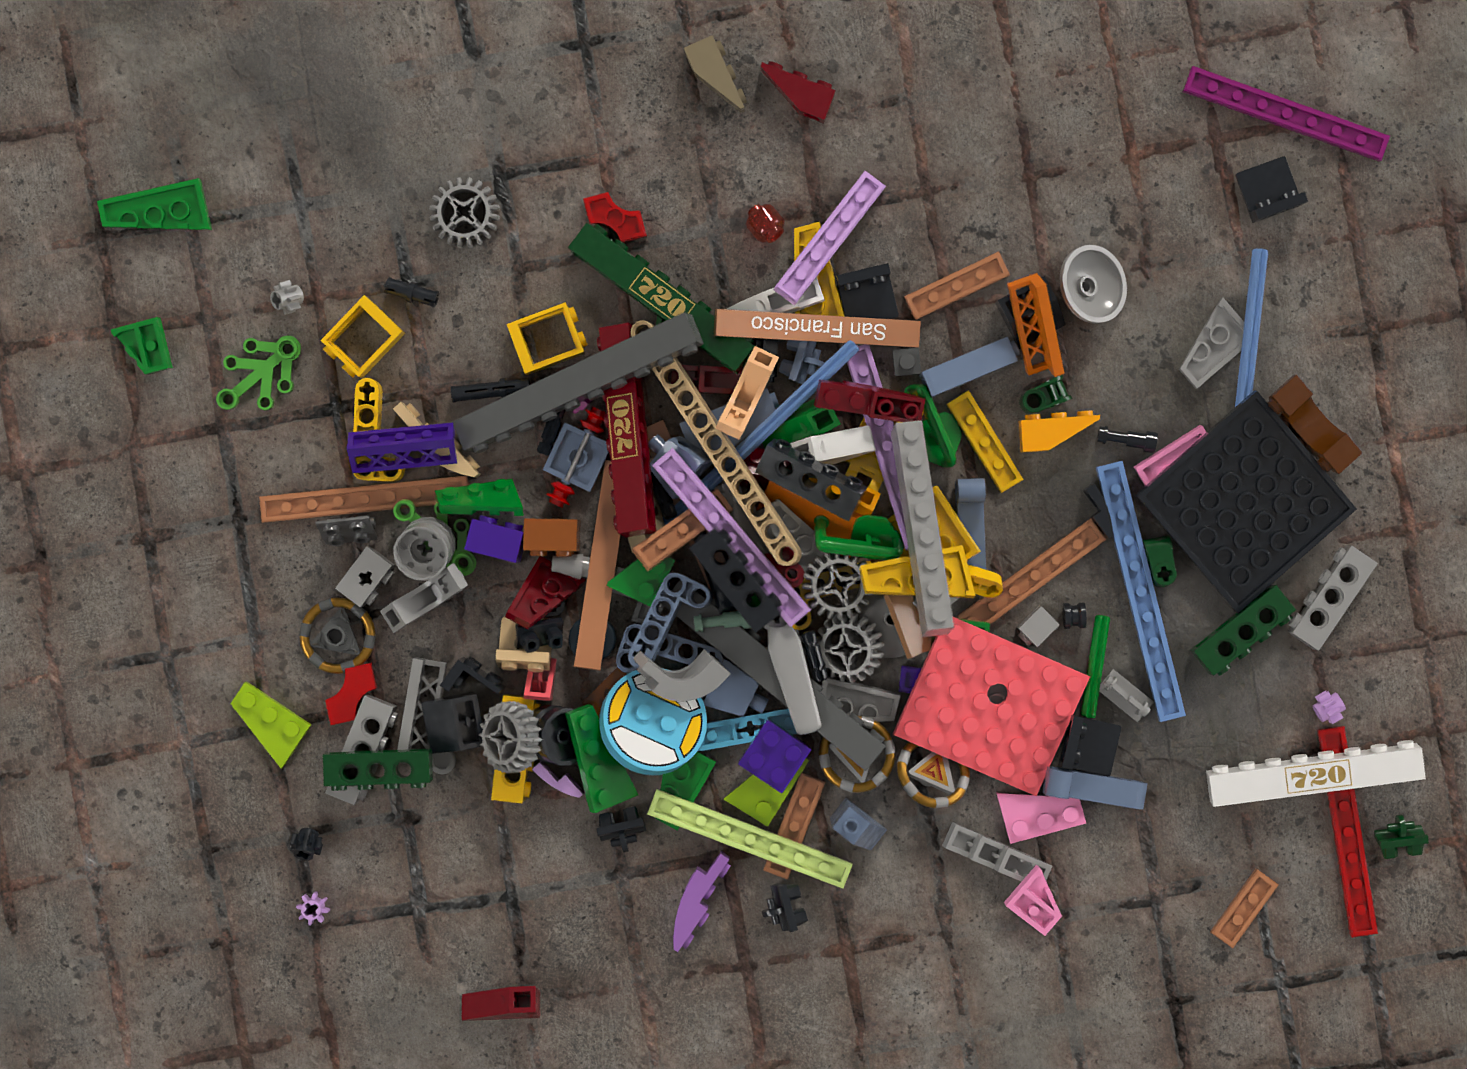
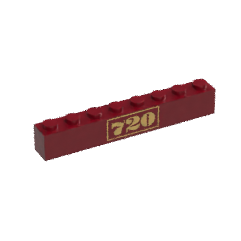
M623 323L599 328L600 336L597 337L599 351L601 352L631 338V328L633 325ZM636 377L626 380L627 384L621 388L612 389L611 387L603 391L604 395L602 396L603 401L606 403L607 412L604 413V422L609 434L606 446L611 455L609 475L613 480L614 488L611 491V499L616 510L613 523L618 534L625 537L657 532L642 378L636 379Z

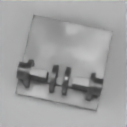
M369 515L315 522L326 545L341 546L348 542L368 543L370 540L378 539L374 530L376 527L375 517H370Z

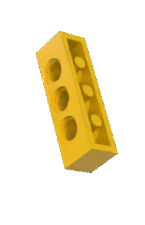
M503 695L502 702L516 701L527 705V709L533 711L540 707V704H536V700L524 699V696ZM534 761L531 767L520 772V779L516 782L509 780L507 773L494 770L491 800L523 803L525 797L529 798L531 782H527L528 771H533Z

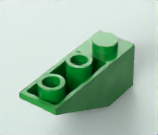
M815 399L801 405L762 444L766 449L767 445L774 438L793 443L811 436L824 434L841 425L834 410L815 407Z

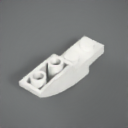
M816 277L795 305L791 304L772 288L743 300L726 310L793 313L824 302L825 299Z

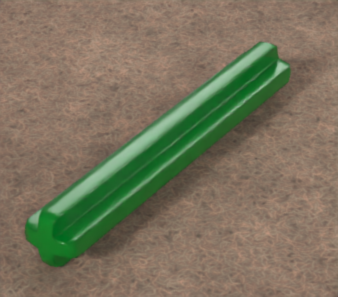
M1096 615L1086 674L1090 678L1084 689L1081 716L1086 718H1095L1110 624V617L1105 615Z

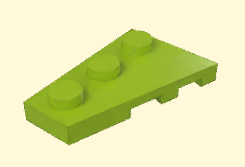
M249 682L243 684L231 702L236 712L282 769L312 724Z
M806 758L783 793H780L755 775H751L723 799L768 827L809 759Z

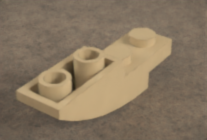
M400 402L393 408L408 427L423 425L417 418L420 416V413L411 403L406 406L405 403ZM455 438L457 464L441 466L462 475L479 477L481 475L477 471L480 467L479 464L470 455L467 458L460 451L462 445ZM449 448L437 449L434 452L439 456L450 455Z

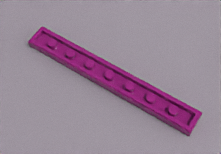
M1195 66L1191 67L1182 91L1378 162L1382 161L1390 136Z

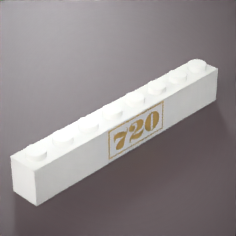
M1412 740L1399 741L1397 746L1387 747V744H1375L1368 750H1360L1359 747L1346 748L1344 753L1334 754V751H1322L1315 757L1299 754L1291 756L1292 760L1281 761V758H1269L1265 760V763L1261 764L1246 761L1239 763V767L1228 768V765H1216L1212 767V770L1206 771L1209 798L1213 807L1426 779L1422 748Z

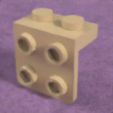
M504 616L501 620L499 649H496L495 660L497 667L508 671H515L517 669H528L531 672L550 671L552 648L548 645L539 646L536 652L529 653L524 649H516L514 645L516 640V623Z

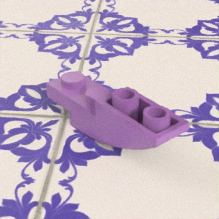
M720 851L707 872L697 866L683 892L677 911L673 935V949L677 952L681 947L686 949L694 938V935L691 934L696 925L702 927L709 916L706 912L708 905L701 900L702 898L707 900L716 888L712 884L718 876L723 878L731 866L727 863L730 857Z

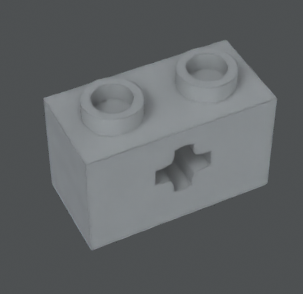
M367 546L335 589L359 607H364L366 604L370 606L379 595L376 592L382 583L386 585L395 574L392 571L395 564L371 546ZM371 572L370 578L373 582L364 584L365 578L362 576L363 573L369 574Z

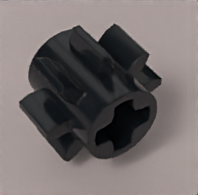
M302 828L299 831V835L292 834L290 851H293L294 856L300 860H312L314 854H321L323 838L319 837L318 832L314 829Z

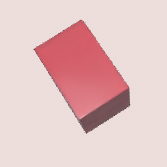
M551 658L550 671H528L524 699L551 701L553 699L557 659Z

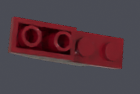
M819 379L814 405L817 408L865 414L870 418L911 422L921 421L926 399L871 385Z

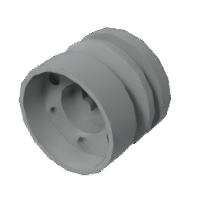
M421 517L412 521L397 538L393 548L394 560L398 569L407 577L415 580H429L438 576L454 555L456 549L455 536L451 528L444 521L437 518ZM425 541H428V545L431 547L430 550H426V545L423 544Z

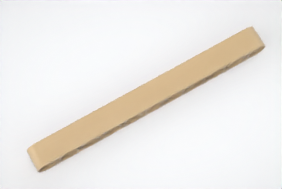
M645 320L638 321L631 328V336L639 334L644 327L652 328L655 325ZM677 357L673 358L674 362L668 366L660 368L658 365L652 368L775 560L783 566L797 564L802 556L799 545L727 434L715 429L718 423L716 417ZM676 370L679 374V379L676 383L670 384L668 375L671 371ZM691 392L693 402L689 406H684L682 397L685 393ZM701 414H705L708 419L706 426L703 428H699L696 424V419ZM715 436H719L722 440V445L718 450H713L710 446L711 439ZM733 458L736 461V468L733 472L729 473L725 469V462L727 459ZM743 480H748L751 489L747 494L743 495L739 491V484ZM758 502H762L765 506V512L760 517H757L753 512V507ZM773 524L777 525L780 530L779 536L776 539H771L767 533L768 528ZM787 546L791 547L794 551L793 559L788 562L782 557V551Z

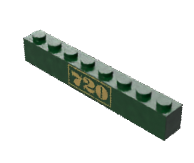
M589 223L584 225L568 246L572 254L664 322L684 312L691 314L704 342L699 348L738 375L755 347L752 344L754 342L752 338L714 336L715 316L710 313L712 309L702 301L694 302L689 298L691 296L690 292L680 285L675 288L669 283L670 278L662 271L657 270L656 273L648 268L650 263L637 254L633 257L627 252L629 248L618 239L614 242L606 237L608 232L598 224H595L594 227Z

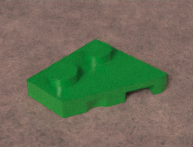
M161 317L111 329L112 335L117 337L126 347L125 351L136 360L138 367L144 374L149 375L173 368Z
M668 557L650 571H647L639 559H637L608 581L606 586L651 607L664 578L669 574L675 560Z

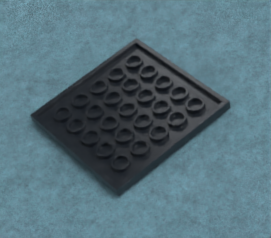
M1256 390L1136 494V497L1237 613L1242 611L1357 510Z

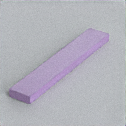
M864 171L773 290L795 305L886 186Z

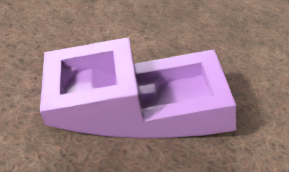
M542 761L532 769L546 783L563 793L578 798L584 794V790L568 773L559 779Z

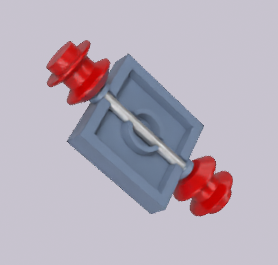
M593 406L591 411L585 409L588 413L587 419L580 420L582 426L588 430L582 431L564 423L543 468L544 471L561 478V482H563H552L551 485L554 487L553 493H546V495L550 496L548 502L563 508L564 504L570 506L567 501L568 495H575L573 489L567 485L572 483L589 492L592 491L609 454L606 441L595 437V433H593L604 432L601 424L604 421V413L606 412Z

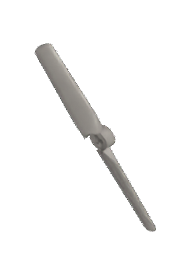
M738 501L734 502L732 508L735 521L763 554L771 553ZM754 505V507H753V512H754V514L757 516V514H756V512H755V511H757V510H756V507H755V505ZM754 592L759 602L761 603L762 598L760 594ZM780 616L776 623L772 620L764 626L768 630V651L795 730L798 734H809L820 729L822 724L801 640L793 626L790 627Z

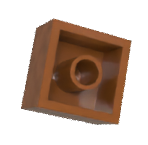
M524 518L523 550H530V556H548V551H556V556L572 557L574 551H580L581 520Z

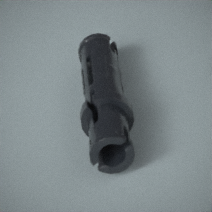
M529 377L515 380L501 378L497 382L451 386L452 402L494 397L504 398L531 385Z

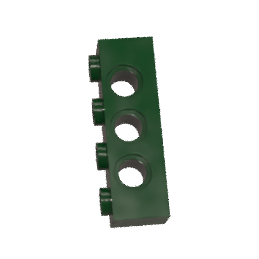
M1270 585L1242 611L1236 612L1191 648L1190 651L1209 675L1214 676L1218 674L1220 676L1231 668L1229 663L1238 657L1240 660L1252 651L1250 646L1257 641L1262 643L1272 635L1271 630L1278 624L1281 627L1293 618L1291 614L1296 609L1277 585ZM1264 608H1267L1271 614L1270 620L1266 623H1262L1259 619V613ZM1243 625H1247L1250 628V635L1246 639H1241L1238 634L1239 628ZM1226 641L1230 646L1228 654L1221 656L1218 652V646L1221 642Z
M432 749L326 752L323 754L324 786H331V791L347 790V786L357 785L358 790L374 789V785L384 784V789L400 788V784L409 783L411 788H424L426 783L433 781ZM401 762L410 765L411 774L409 776H403L399 773L398 765ZM374 763H379L384 767L385 773L382 777H377L372 773ZM348 764H353L357 767L358 775L356 778H351L346 774L345 769Z

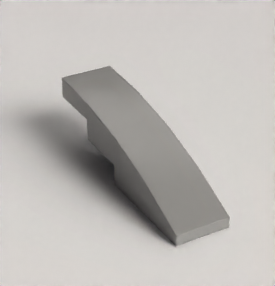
M952 822L942 844L948 850L968 857L975 862L1021 882L1036 864L1041 868L1045 880H1047L1052 865L954 822Z

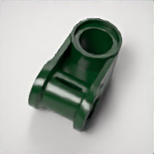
M1063 375L1043 382L1040 386L1023 393L1019 400L1022 411L1034 414L1073 399L1071 395H1068L1062 382ZM1030 394L1035 395L1039 400V404L1035 409L1027 404L1026 400Z
M1169 535L1142 540L1153 584L1157 587H1166L1172 584L1177 577V571ZM1161 568L1164 572L1169 573V577L1165 578V582L1163 578H1158L1157 573L1161 572Z

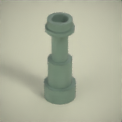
M739 611L723 612V615L704 618H702V614L694 616L695 632H704L703 628L724 626V628L743 626V629L751 628Z

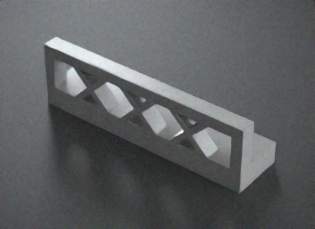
M413 658L397 750L411 749L412 745L419 740L426 749H429L428 741L426 743L423 738L427 733L425 732L421 735L415 727L416 720L423 716V711L417 715L418 706L422 710V705L419 701L420 695L429 689L435 699L441 698L443 688L440 684L445 678L447 662ZM425 665L440 667L438 679L431 684L424 676ZM423 681L426 684V687L424 689H422ZM437 683V688L435 692L432 686ZM415 732L418 738L413 741V736Z

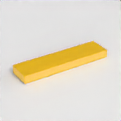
M970 391L965 392L946 404L1000 493L1024 480Z

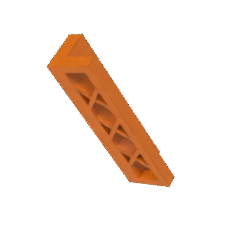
M1037 273L1007 283L1026 373L1030 376L1049 369L1054 377L1065 374L1046 283ZM1029 285L1030 291L1025 299L1018 298L1016 289ZM1027 307L1034 310V315L1029 322L1022 320L1021 317ZM1032 329L1039 332V336L1034 344L1026 340ZM1035 353H1042L1045 361L1032 365L1031 359Z

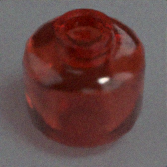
M757 204L748 211L749 216L746 220V227L759 242L773 243L782 236L785 220L771 204Z

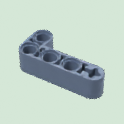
M984 478L956 479V514L981 551L969 559L967 564L986 570Z
M670 573L667 575L629 651L628 659L630 664L635 668H639V665L633 658L637 652L644 651L646 645H641L642 641L654 645L653 649L647 647L645 655L654 662L682 603L684 602L700 609L708 607L713 600V593L710 588L682 574ZM678 577L681 579L683 586L679 592L674 593L670 589V582ZM698 589H703L706 593V600L702 604H697L693 599L694 592ZM664 601H667L671 606V612L667 616L660 615L658 611L659 605ZM652 625L657 626L660 632L659 637L655 640H651L647 636V630Z
M631 624L623 634L616 657L617 667L623 672L629 673L637 669L634 666L625 667L621 662V657L623 654L629 653L633 645V641L629 638L630 630L632 628L640 629L642 624ZM649 627L647 630V636L651 640H654L660 634L659 629ZM669 632L666 636L669 642L668 647L665 650H660L658 653L659 656L690 665L698 654V647H701L709 654L710 652H715V657L719 659L721 664L723 662L722 653L714 646ZM644 641L641 642V645H646L644 651H646L647 647L654 648V645L647 644ZM682 644H690L693 647L694 652L691 657L683 658L679 654V647Z
M1050 766L1046 770L1042 792L1045 795L1057 798H1075L1143 809L1148 783Z

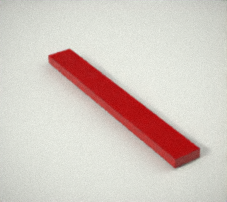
M1345 726L1317 730L1320 752L1334 751V754L1344 753V749L1348 748ZM1355 788L1327 792L1350 937L1378 934Z

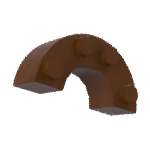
M1294 374L1269 396L1267 404L1282 419L1304 447L1318 459L1317 463L1324 471L1328 473L1332 470L1340 474L1362 454V451L1346 433L1338 429L1325 417L1312 400L1311 396L1313 393Z

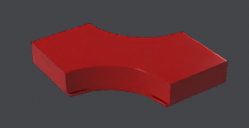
M608 192L583 198L590 225L601 224L610 227L618 234L622 243L647 237L640 211H627L618 207L612 201Z
M372 663L345 669V681L342 688L335 696L325 700L330 725L355 720L362 697L369 691L377 688Z

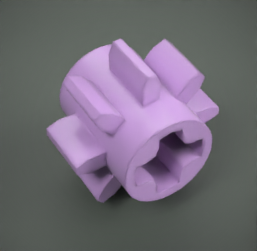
M1324 691L1315 696L1317 703L1312 705L1321 722L1328 720L1329 723L1334 724L1343 719L1340 712L1346 710V707L1336 692L1330 695L1329 692Z
M317 891L313 893L312 898L304 894L302 900L305 903L296 906L302 913L299 916V920L307 919L310 926L316 918L322 923L324 921L322 913L330 911L329 908L325 907L324 903L328 898H319ZM316 904L318 906L316 912H309L308 908Z

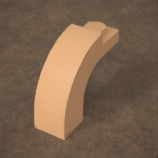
M756 346L754 347L715 429L740 440L779 358L778 356Z

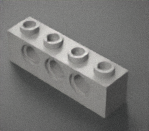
M1346 545L1345 548L1340 547L1333 556L1332 560L1335 562L1330 570L1325 569L1318 579L1320 584L1315 592L1310 591L1303 601L1305 607L1300 614L1296 612L1288 623L1290 626L1288 633L1313 650H1320L1378 564L1352 545ZM1344 567L1348 568L1351 574L1346 582H1343L1339 576L1341 569ZM1329 589H1332L1336 594L1335 601L1331 604L1325 600V593ZM1314 611H1318L1321 615V621L1314 626L1310 622V615Z
M369 694L365 695L342 752L358 751V746L361 743L366 744L370 751L384 750L389 739L385 737L388 727L393 728L398 717V713L395 712L397 706ZM370 719L378 721L380 729L377 733H372L368 730L367 723ZM379 763L373 764V774H375ZM348 764L345 769L346 774L348 775L350 768L357 769V767L353 764ZM353 785L347 786V790L331 791V786H328L325 794L355 805L359 800L363 801L368 790H358V786Z

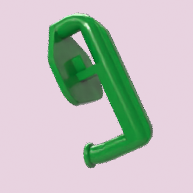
M908 385L904 393L926 399L923 409L926 420L922 421L928 462L944 468L953 467L956 464V451L962 437L955 417L947 412L938 413L926 385Z
M819 515L814 519L815 545L822 552L879 560L895 559L904 552V543L901 535L885 517L871 515L859 517L854 522L850 539L827 536L828 518Z

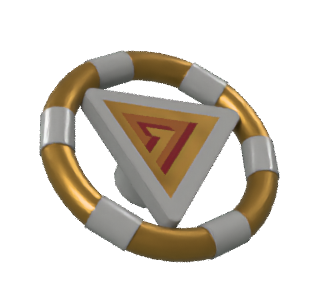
M858 716L864 721L862 727L874 729L885 738L883 744L886 746L884 748L886 755L885 763L871 780L865 782L869 768L866 771L825 737H822L819 746V761L825 776L839 789L851 793L866 792L880 786L890 775L895 763L896 751L889 732L879 722L865 716ZM829 747L862 783L842 779L833 771L828 754Z
M908 742L900 752L897 761V772L900 783L910 798L930 808H944L958 802L968 788L970 781L969 767L958 763L960 778L956 790L954 789L948 758L931 752L907 772L910 755L913 750L919 747ZM909 777L918 780L924 786H932L951 795L938 798L927 797L918 791Z

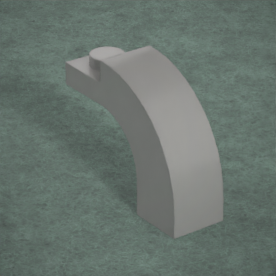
M453 563L446 567L438 576L429 579L419 587L391 602L380 612L393 633L461 592L468 584L462 572Z
M705 649L690 665L676 671H669L659 667L641 651L633 658L639 665L637 671L646 678L644 682L651 691L662 698L672 701H690L701 698L714 691L731 674Z

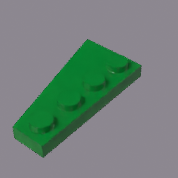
M199 178L97 201L102 226L105 228L212 230L203 186Z
M587 704L566 712L565 715L589 811L597 813L638 796L639 794L625 767L613 758L602 740L599 717L593 705Z

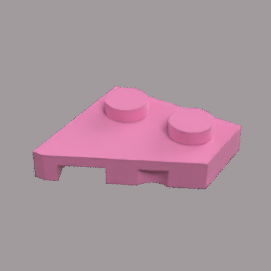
M1037 864L1004 902L1006 907L1044 936L1062 917L1043 872Z

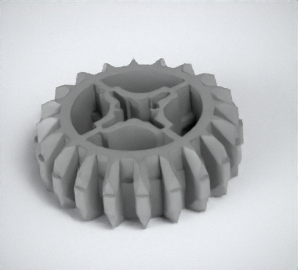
M460 177L457 178V186L455 187L450 180L447 181L450 189L446 191L443 187H439L438 190L443 196L440 198L434 195L432 197L433 200L439 204L438 206L430 205L429 207L430 210L437 212V214L430 216V220L439 221L433 226L434 231L443 229L439 237L444 239L449 235L447 240L449 245H452L457 239L458 248L463 247L464 241L467 242L469 248H473V239H476V242L482 245L483 241L480 236L484 234L487 239H490L491 235L487 232V229L497 230V226L492 224L491 221L500 220L499 215L493 214V212L500 210V206L497 204L491 205V203L497 200L496 195L487 197L491 188L487 186L481 191L483 183L480 180L473 187V179L470 177L467 178L466 185H463V180ZM465 192L476 194L474 198L466 202H460L454 197ZM483 201L486 215L481 224L475 214L480 207L479 204ZM449 202L454 208V215L450 219L451 222L447 225L444 212ZM456 204H458L461 208H464L466 210L471 208V210L468 212L471 214L470 216L474 220V222H472L469 218H466L465 216L459 218V215L462 214L459 212L460 209L456 206ZM463 224H470L476 229L465 234L453 231L456 227L459 228Z
M824 552L826 557L824 561L819 556H815L814 558L819 565L815 567L811 563L808 564L807 567L813 571V574L804 573L803 577L811 580V582L802 584L803 589H811V592L804 595L805 599L815 598L810 603V607L815 608L817 605H820L817 611L819 615L828 610V619H832L833 613L837 612L838 620H842V612L845 611L848 617L852 618L851 609L854 607L858 613H861L862 609L858 605L861 601L864 605H868L869 601L863 597L865 592L859 567L866 565L867 562L863 560L857 564L856 562L859 559L857 556L849 559V555L841 557L840 554H834V557H830V554ZM835 563L847 564L853 567L857 573L841 575L838 573ZM828 567L830 574L828 582L817 588L816 584L819 574L824 568ZM833 572H835L840 581H845V585H842L843 596H841L840 591L836 587L831 588V583L835 584ZM860 580L859 591L849 602L847 589ZM823 594H836L842 605L829 604L822 600L820 596Z
M844 612L842 613V620H838L837 614H835L832 620L827 619L824 621L825 627L818 629V633L821 636H817L818 641L816 643L820 645L823 661L826 664L823 668L825 667L826 671L828 669L832 670L830 678H834L839 674L840 682H844L847 677L850 683H854L857 678L863 681L866 679V674L871 676L875 672L874 668H878L881 665L878 659L884 657V653L878 649L884 647L885 643L877 641V639L882 636V633H874L873 629L876 627V624L872 623L868 626V617L865 616L859 620V613L855 612L853 617L849 618L847 613ZM842 628L840 642L831 644L834 632ZM855 631H857L864 638V640L859 639L856 636ZM845 644H848L849 647H853V648H855V649L851 651L850 648H846V647H842V646H844ZM867 650L865 662L861 666H857L858 653ZM835 655L840 656V657L842 658V660H843V663H841V662L835 657Z
M516 701L500 702L496 706L489 708V713L484 715L485 722L480 724L483 732L479 734L482 737V743L479 746L484 747L483 756L488 757V764H492L494 770L505 773H517L531 767L532 762L537 760L536 753L541 751L538 743L543 740L539 737L541 728H538L536 725L539 719L533 717V710L527 709V705Z

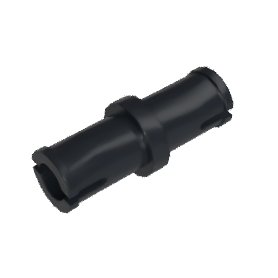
M388 277L385 284V294L405 298L406 302L409 303L415 301L433 308L437 305L439 298L436 296H439V291L420 287L415 282L409 284L392 279L391 277Z

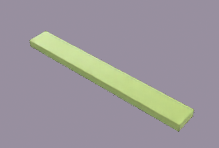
M656 789L647 812L648 815L843 889L853 865L846 860Z

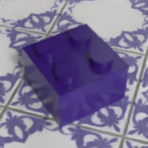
M480 515L479 519H472L464 550L514 563L521 562L524 551L523 525L505 522V526L497 524L498 519Z
M767 718L738 761V765L780 793H783L812 749L809 745Z

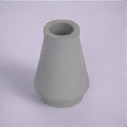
M575 554L572 557L553 556L551 571L580 580L581 577L587 578L590 557L583 556V554Z

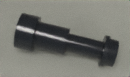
M1100 426L1097 436V442H1102V444H1105L1106 441L1125 443L1127 447L1143 449V452L1155 453L1158 439L1157 432L1147 431L1146 433L1128 431V433L1110 431L1108 426Z

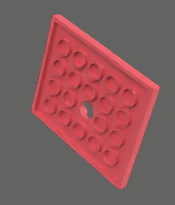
M953 617L954 628L947 635L935 637L893 735L1037 796L1045 779L1047 767H1050L1090 676ZM997 683L1003 684L1007 689L1006 699L998 704L992 703L987 695L989 688Z

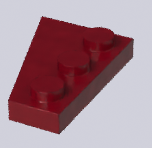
M539 556L505 617L529 629L580 589L586 580L552 572V562Z

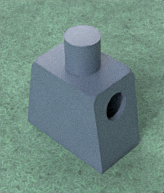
M656 435L648 443L649 448L657 454L650 463L651 471L673 499L679 497L652 466L670 449L674 448L698 478L712 462L704 451L681 436L665 441L660 435Z
M725 658L722 665L731 674L719 687L707 694L703 702L704 705L739 716H744L748 707L763 713L769 699L755 693L759 683Z

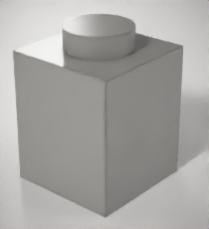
M1038 606L1016 627L1020 631L1017 636L1028 647L1031 644L1038 647L1059 624L1042 606Z

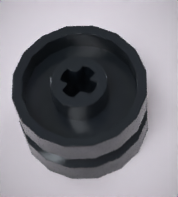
M543 705L533 711V717L539 719L536 724L538 728H541L539 737L543 739L538 743L541 751L536 753L537 760L568 766L577 762L565 715L566 712L574 710V708Z

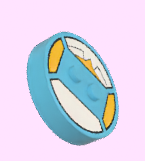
M635 670L622 677L608 692L602 703L599 716L602 740L613 758L631 771L644 775L670 773L688 762L702 745L707 729V714L703 700L698 698L690 701H672L662 698L651 691L644 682L646 678Z

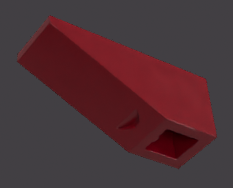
M769 61L768 64L761 63L760 71L799 115L824 124L836 90L831 89L832 85L822 80H817V83L807 79L808 76L795 70L789 73L782 70V65Z
M536 986L505 987L462 994V1021L540 1018V991Z

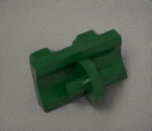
M1396 815L1395 823L1387 824V829L1374 830V838L1380 846L1381 853L1385 859L1396 858L1398 856L1397 847L1406 846L1408 855H1422L1424 844H1429L1428 835L1424 833L1422 826L1415 825L1414 821L1405 822L1403 815Z

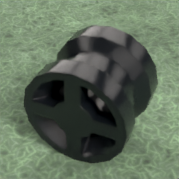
M1085 602L1078 603L1077 605L1063 603L1064 629H1070L1072 626L1086 628L1087 614Z

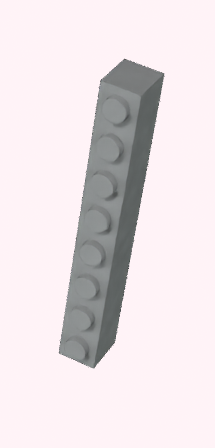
M922 420L895 423L891 431L921 634L922 637L947 635L954 628Z

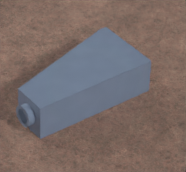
M1005 337L925 370L919 374L922 384L927 386L930 396L933 398L1018 361L1016 356L1020 355L1015 341L1010 342L1009 338Z
M764 389L740 440L727 435L734 447L748 437L776 410L775 408L780 406L774 392L769 394L768 389ZM727 405L712 410L717 421H719ZM705 414L699 415L696 419V424L699 428L705 427L708 422ZM687 422L679 423L685 439L705 452ZM715 436L711 439L710 446L713 450H718L722 445V440L719 436Z
M847 797L830 817L834 830L853 845L872 850L887 831L885 827Z

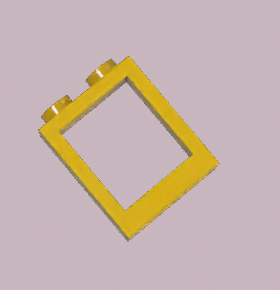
M364 295L321 339V342L326 345L323 350L332 359L335 360L338 357L344 363L342 368L352 378L355 375L363 378L406 333ZM366 311L391 336L359 367L334 342Z
M565 302L507 324L526 375L585 354L584 347L588 346L583 331L578 332L575 322L579 320L574 307L569 308ZM563 313L576 349L534 364L521 329Z

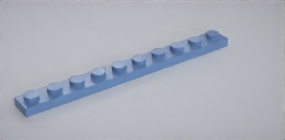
M1123 461L1096 467L1102 495L1111 517L1113 539L1158 720L1163 722L1186 716Z

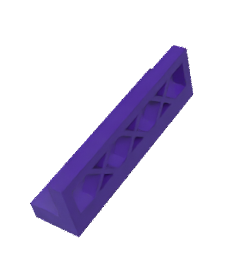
M454 423L348 432L347 452L352 474L457 464ZM449 448L450 455L439 456L434 452L437 449ZM411 451H419L424 455L421 458H412L408 454ZM392 453L397 458L393 461H387L382 456ZM367 456L372 460L369 463L357 464L356 457Z

